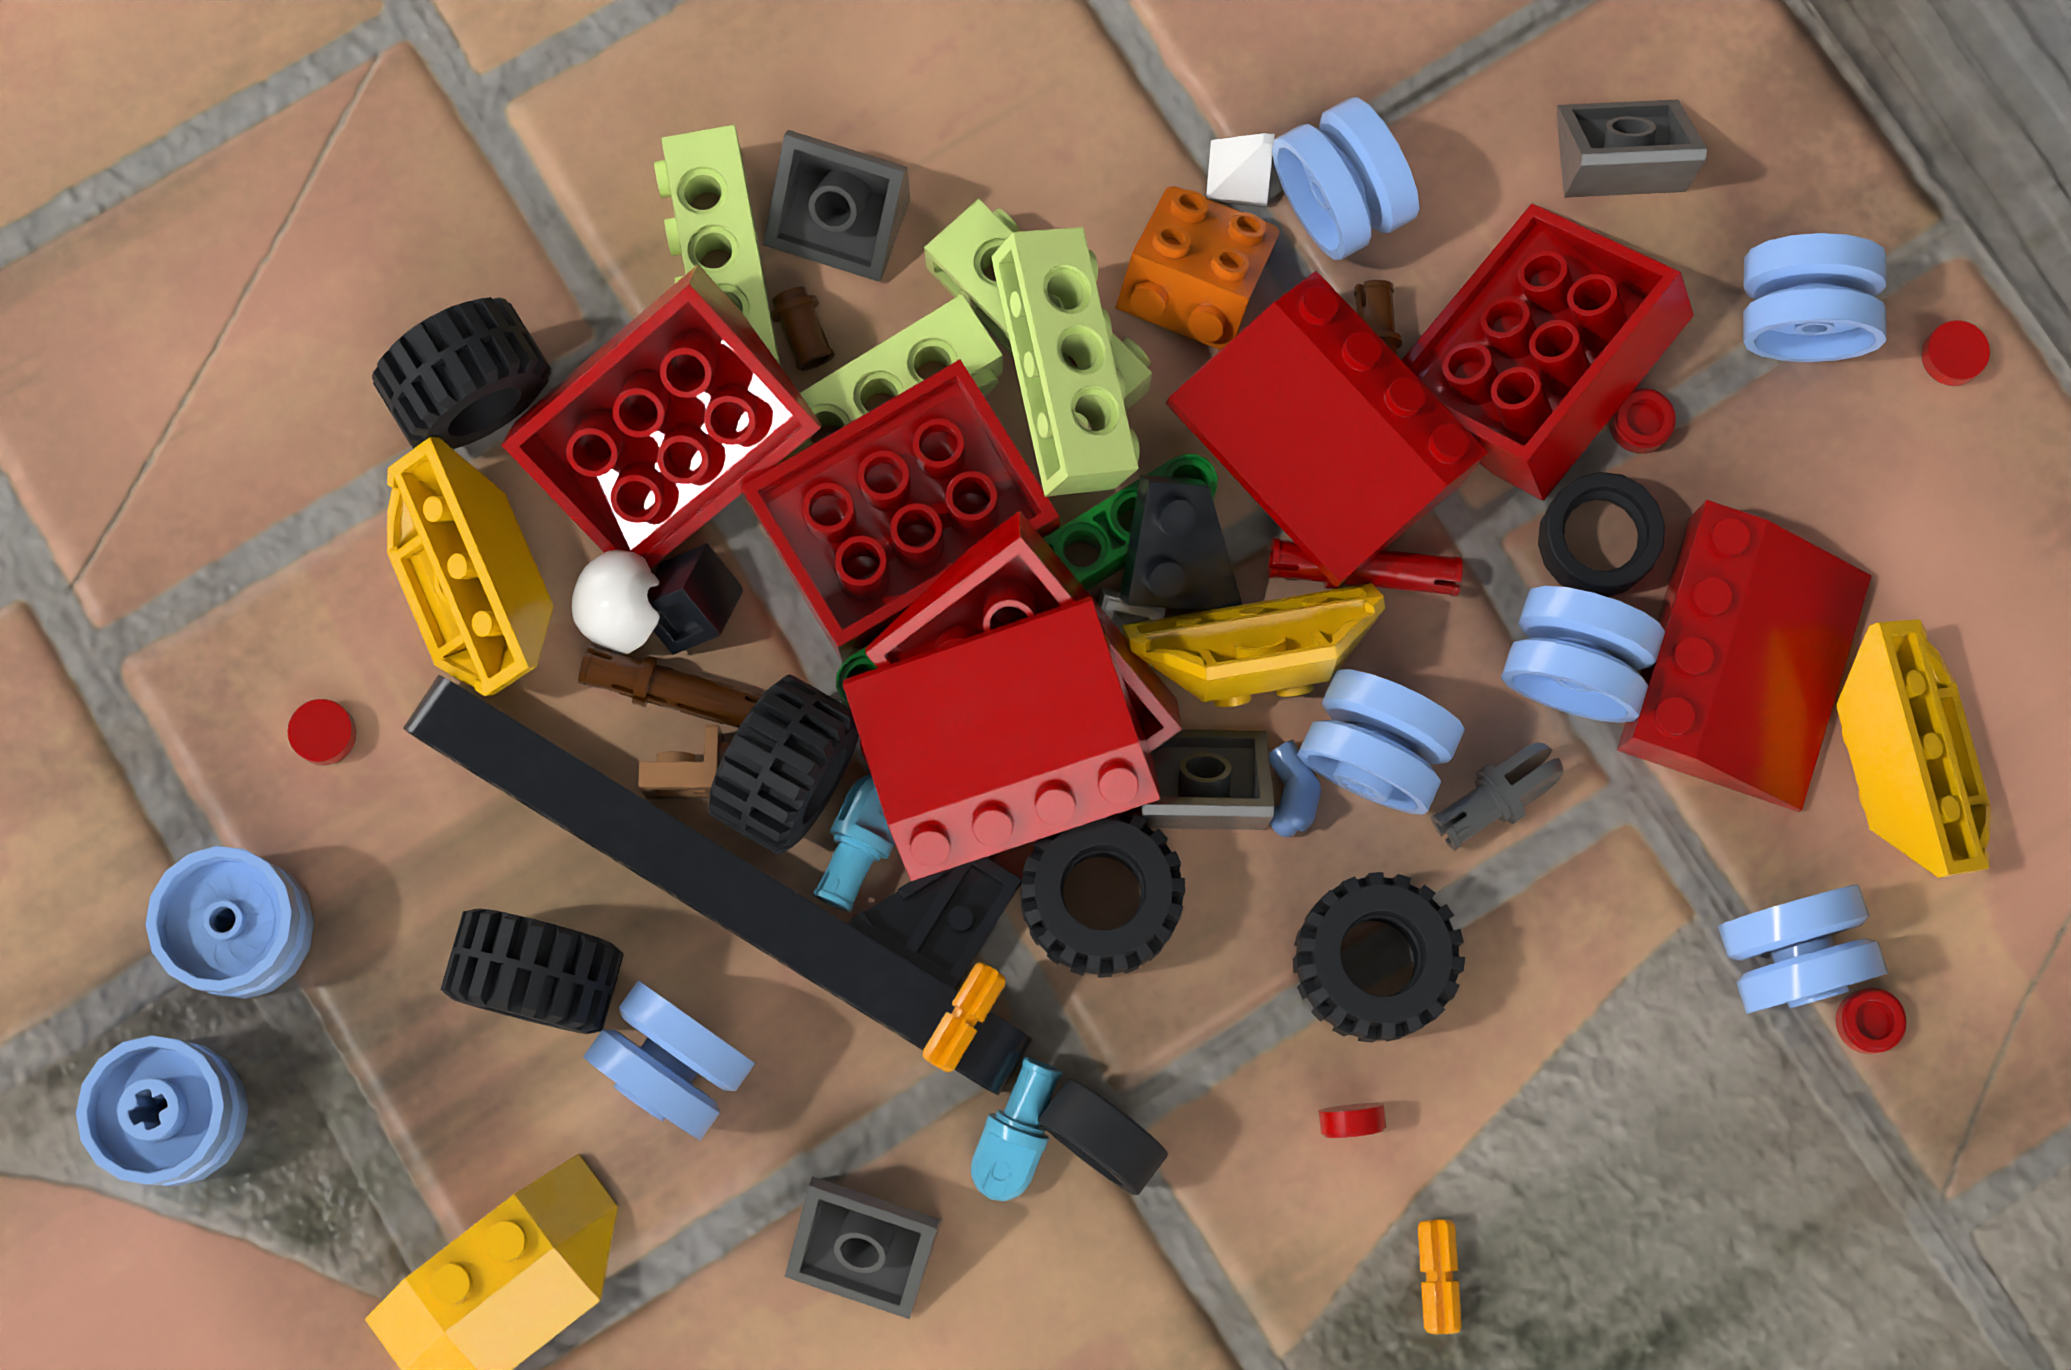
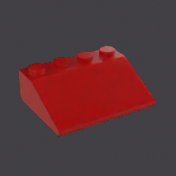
M1531 203L1404 356L1402 361L1489 452L1480 462V465L1493 475L1544 501L1692 319L1694 313L1680 271Z
M697 264L513 423L501 446L604 553L618 549L634 552L644 557L651 569L743 493L740 486L773 468L818 431L822 424L742 311L702 267Z
M1317 271L1274 301L1170 395L1165 402L1336 588L1457 490L1489 453Z
M961 359L740 486L741 491L802 597L842 663L853 654L870 645L970 547L1018 511L1024 515L1042 538L1060 528L1059 514L1048 497H1045L1042 487Z
M1706 500L1688 520L1657 619L1665 631L1662 644L1654 665L1651 668L1641 670L1640 675L1648 684V689L1639 717L1633 722H1625L1617 751L1796 812L1802 811L1872 575L1767 519Z
M1018 511L970 547L865 649V654L879 668L1091 595L1024 515ZM1094 600L1150 752H1152L1182 730L1177 698L1147 662L1131 652L1126 637Z
M1093 596L843 680V687L888 828L911 881L1160 800L1156 765Z

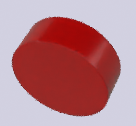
M1961 320L1948 321L1937 327L1925 340L1921 353L1922 363L1927 373L1937 382L1948 386L1964 385L1972 381L1987 366L1990 358L1989 342L1985 334L1977 326Z
M1638 388L1632 391L1611 417L1609 427L1614 440L1623 449L1632 453L1646 454L1659 449L1668 440L1675 428L1676 415L1671 402L1662 393L1649 388Z
M314 699L296 709L290 718L287 733L291 747L300 757L312 764L331 765L341 761L350 753L356 741L357 731L352 716L342 706L328 699Z
M1865 988L1846 996L1837 1009L1835 1019L1837 1032L1842 1041L1852 1050L1862 1054H1876L1892 1049L1903 1038L1907 1025L1906 1013L1900 1001L1890 992L1880 988Z
M1383 1103L1341 1105L1318 1111L1321 1134L1325 1135L1326 1138L1372 1135L1383 1132L1387 1127Z

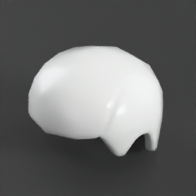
M619 549L607 551L593 559L579 575L572 595L573 621L583 635L594 643L614 652L629 654L642 646L657 626L660 616L649 603L647 594L650 587L659 585V580L651 573L645 558L630 551Z

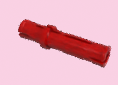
M1272 538L1270 547L1273 552L1269 553L1268 562L1269 578L1323 582L1325 589L1339 588V586L1336 588L1293 541ZM1382 550L1342 584L1362 585L1372 583L1376 588L1447 594L1457 597L1460 592V585L1456 584V582H1462L1463 561L1461 556L1449 557Z

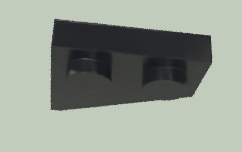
M1140 475L1119 596L1127 605L1213 610L1242 605L1210 488L1200 479Z
M984 857L910 881L898 888L896 893L865 912L861 911L853 916L848 925L957 990L1021 886L1022 879Z

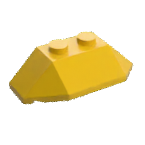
M429 437L387 468V485L392 487L387 510V554L434 665L457 680L475 687V691L480 694L492 696L538 666L554 605L506 494L439 437Z
M1372 583L1124 624L1122 628L1131 652L1202 702L1213 701V705L1216 707H1234L1250 702L1251 694L1275 690L1278 696H1299L1313 691V684L1331 681L1336 671L1340 669L1384 611L1385 601L1382 593Z
M1920 619L1886 621L1870 625L1836 704L1842 726L1843 741L1848 748L1859 789V800L1865 811L1869 829L1937 878L1989 869L1990 855L1986 848L1990 839L1991 805L1957 683L1939 651L1927 640V630Z
M577 1154L514 1193L409 1274L365 1318V1321L401 1370H514L602 1301L614 1225H616L619 1206L583 1157Z

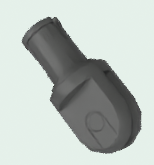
M1536 742L1523 748L1496 768L1493 765L1487 764L1476 772L1475 789L1431 817L1434 827L1441 837L1447 833L1449 837L1445 839V843L1451 849L1457 850L1461 847V844L1497 819L1502 822L1516 823L1526 815L1524 807L1539 798L1560 780L1564 773L1561 760L1555 758L1544 763L1553 750L1545 743Z

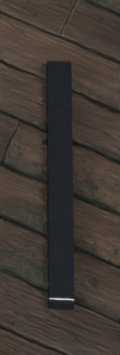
M441 675L436 677L403 727L406 732L919 1049L924 1050L945 1013L951 1014L955 1006L952 1005V1002L958 993L955 989ZM989 1011L983 1023L977 1021L974 1026L977 1033L954 1070L999 1096L1033 1039Z

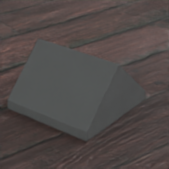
M1678 99L1557 105V126L1564 198L1686 192L1706 160L1707 148Z
M787 130L784 134L763 245L880 282L910 201L907 167Z
M1181 730L1151 752L1157 770L1160 800L1138 807V815L1147 819L1146 826L1149 828L1267 829L1274 817V799L1266 731Z
M812 1176L785 1277L910 1319L942 1220Z

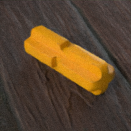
M979 962L974 965L952 1002V1005L955 1006L951 1014L945 1013L923 1050V1057L927 1062L948 1073L956 1068L977 1033L974 1026L977 1021L983 1023L1005 986L1006 978L1002 973L985 963Z
M1448 1219L1421 1221L1418 1225L1420 1272H1426V1282H1421L1424 1328L1430 1334H1455L1460 1332L1462 1328L1459 1281H1453V1271H1458L1455 1224L1452 1220Z

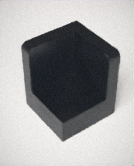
M708 543L670 558L658 566L654 575L659 580V585L650 587L647 594L649 603L660 616L653 632L672 655L722 634L743 593V588Z

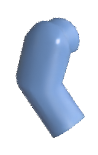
M1293 739L1269 753V761L1284 784L1280 805L1274 807V817L1270 822L1273 830L1282 837H1292L1298 830L1305 832L1314 823L1321 794L1318 778L1313 770L1306 766L1297 756L1299 748Z

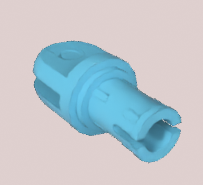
M871 774L857 779L847 793L830 830V833L834 836L833 841L837 846L817 889L813 893L814 897L826 904L851 912L853 908V903L872 862H879L881 858L888 859L895 844Z
M1024 1057L1022 1061L1023 1066L1005 1109L997 1110L996 1114H988L984 1124L985 1128L972 1158V1180L978 1191L992 1200H1011L1021 1195L1027 1189L1050 1139L1045 1134L1046 1129L1041 1126L1038 1119L1048 1107L1057 1081L1060 1080L1063 1072L1033 1058Z

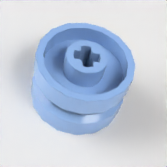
M1348 98L1323 112L1319 123V130L1310 124H1303L1274 139L1272 147L1274 165L1286 197L1308 235L1333 260H1342L1367 246L1371 238L1372 228L1380 233H1390L1416 218L1420 208L1418 191L1410 167L1399 144L1385 122L1369 104L1360 98Z
M1814 233L1773 239L1751 248L1744 257V289L1747 296L1755 300L1743 311V342L1747 350L1762 357L1781 361L1823 362L1858 357L1879 349L1887 341L1886 308L1884 302L1876 298L1886 287V253L1884 247L1872 240L1852 235Z
M1559 586L1531 588L1518 622L1519 627L1529 639L1513 642L1501 675L1504 683L1526 698L1572 715L1616 723L1635 721L1639 717L1648 689V684L1637 671L1651 668L1656 662L1665 634L1661 624L1641 610L1593 592Z
M1352 669L1337 670L1321 702L1332 720L1313 721L1297 756L1306 766L1320 776L1360 797L1398 811L1424 815L1429 810L1441 784V780L1430 764L1448 763L1452 759L1465 728L1460 720L1445 708L1398 683Z
M214 846L186 855L165 871L150 896L145 926L151 951L170 976L194 989L206 991L216 996L248 999L274 991L296 974L310 950L314 919L308 895L292 874L245 849ZM235 923L233 928L226 932V925Z
M1858 884L1791 901L1718 925L1729 958L1741 961L1771 953L1774 964L1744 973L1736 982L1746 1014L1788 1003L1789 1008H1794L1850 992L1848 985L1889 973L1878 941L1863 938L1836 946L1834 944L1832 935L1862 926L1869 918V913Z
M638 980L619 1006V1010L626 1022L648 1038L642 1046H639L617 1030L603 1029L583 1058L615 1082L613 1087L639 1107L662 1122L665 1118L688 1134L701 1140L720 1114V1110L713 1098L692 1083L699 1073L723 1091H736L755 1063Z
M150 1035L122 1042L98 1059L82 1083L76 1109V1118L82 1144L96 1165L119 1180L149 1185L179 1186L204 1180L229 1161L243 1139L249 1110L244 1084L228 1060L203 1045ZM167 1102L168 1108L160 1112L162 1106Z

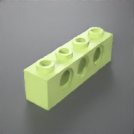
M735 124L662 137L665 160L654 161V168L661 199L672 197L675 217L664 219L671 256L682 254L685 275L699 264L742 311L780 365L742 153ZM702 193H715L721 197L714 207L707 210H698L690 206L694 198ZM724 250L731 254L730 260L722 267L713 269L701 265L703 257L711 251ZM683 276L675 277V283L678 282Z
M978 198L924 247L926 269L955 298L962 294L982 325L1013 356L997 282L988 279L983 274V271L993 264L991 256L1012 232H1019L1020 229L1002 209L997 208L992 212ZM1048 293L1051 301L1056 306L1064 309L1062 302L1053 294ZM1112 332L1110 346L1115 367L1121 371L1124 377L1126 388L1124 406L1127 412L1150 390L1152 372L1148 368L1151 366V362L1145 352L1133 340L1126 337L1123 341H1120ZM1062 353L1065 362L1078 370V367L1074 366L1068 359L1069 355ZM1075 412L1079 423L1084 428L1092 431L1089 421L1080 413Z
M1083 227L1012 232L991 258L1044 495L1048 497L1115 489L1139 469L1140 448L1136 433L1133 429L1129 428L1124 406L1125 381L1121 371L1115 367L1110 346L1112 335L1111 320L1108 312L1101 307L1096 285L1098 264L1096 256L1091 249H1088ZM1048 293L1056 296L1062 302L1064 309L1056 306L1051 301ZM1062 353L1073 358L1078 370L1065 362ZM1075 412L1080 413L1089 421L1092 431L1084 428L1079 423Z
M961 294L800 392V394L821 422V427L832 425L842 428L868 413L864 408V404L872 395L886 393L895 397L923 381L917 375V371L924 363L929 361H939L949 366L961 359L984 396L999 383L997 377L1003 374V354ZM812 436L805 440L801 445H799L795 450H793L778 464L789 459L795 454L801 452L807 447L813 445V443L810 441Z

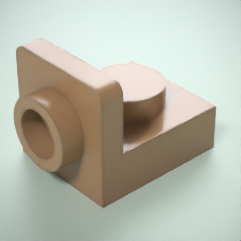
M705 725L704 762H695V755L688 752L667 751L657 753L656 762L639 761L638 787L646 799H709L715 774L731 742H724V734L719 725Z

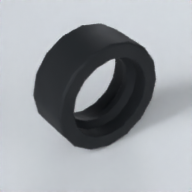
M1596 472L1577 477L1557 493L1540 521L1538 547L1544 566L1560 585L1610 597L1625 593L1653 569L1664 548L1665 523L1659 504L1643 485L1622 474ZM1593 500L1609 501L1624 509L1634 521L1638 532L1637 548L1631 559L1620 568L1608 571L1593 570L1578 562L1568 550L1564 538L1565 524L1571 512L1582 503Z
M1074 1079L1066 1081L1038 1119L1039 1123L1066 1148L1108 1180L1132 1195H1139L1168 1156L1165 1148L1139 1124L1098 1093Z

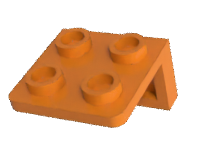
M1175 186L1168 187L1160 198L1132 252L1115 309L1221 350L1240 331L1252 294L1276 245L1279 229L1275 225L1263 221L1257 215L1241 212L1207 199L1196 191L1185 190Z

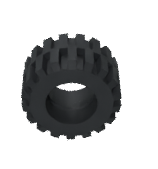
M487 297L451 306L411 328L381 357L376 369L373 371L372 379L374 381L373 385L413 449L429 437H439L452 449H456L492 434L519 416L531 405L547 385L548 377L551 375V367L512 304L500 297L494 299Z
M791 674L786 675L772 685L750 710L720 762L710 790L709 815L777 855H781L795 846L810 830L829 802L856 748L859 734L850 707Z
M1118 813L1039 839L1034 843V849L1030 857H1027L1023 869L1021 908L1024 921L1027 922L1030 936L1037 946L1040 945L1047 952V957L1057 965L1062 963L1071 968L1070 972L1084 976V973L1098 974V978L1112 977L1113 974L1120 972L1127 974L1137 970L1146 961H1151L1161 952L1164 945L1171 938L1184 907L1182 904L1183 896L1186 892L1185 878L1181 877V861L1177 852H1171L1166 844L1168 838L1159 828L1154 832L1146 826L1147 819L1135 813L1133 818ZM1106 857L1123 863L1134 873L1140 885L1141 898L1136 913L1126 924L1112 930H1096L1080 924L1070 915L1064 902L1063 888L1069 872L1078 863L1090 858Z
M1383 872L1368 873L1366 877L1356 879L1354 876L1342 881L1333 890H1329L1304 918L1305 921L1298 931L1294 943L1297 949L1296 956L1292 959L1293 973H1298L1300 984L1297 988L1302 1000L1305 998L1309 1000L1314 1008L1311 1013L1320 1022L1325 1019L1333 1025L1332 1031L1344 1037L1348 1034L1358 1037V1041L1371 1043L1376 1040H1386L1388 1042L1400 1039L1435 1020L1446 1010L1444 1007L1447 1002L1455 997L1460 986L1456 983L1458 974L1464 971L1465 957L1459 956V946L1464 943L1461 929H1453L1449 919L1454 914L1447 904L1440 907L1432 899L1436 892L1425 884L1419 889L1410 884V877L1397 874L1394 878L1384 877ZM1365 921L1386 923L1397 929L1408 941L1413 953L1414 968L1410 981L1399 992L1382 997L1371 995L1355 986L1346 975L1341 962V944L1349 930L1359 923Z
M478 908L462 912L440 990L452 1000L466 1005L558 1029L592 1034L601 1032L604 1029L624 954L613 943L593 935L524 916Z

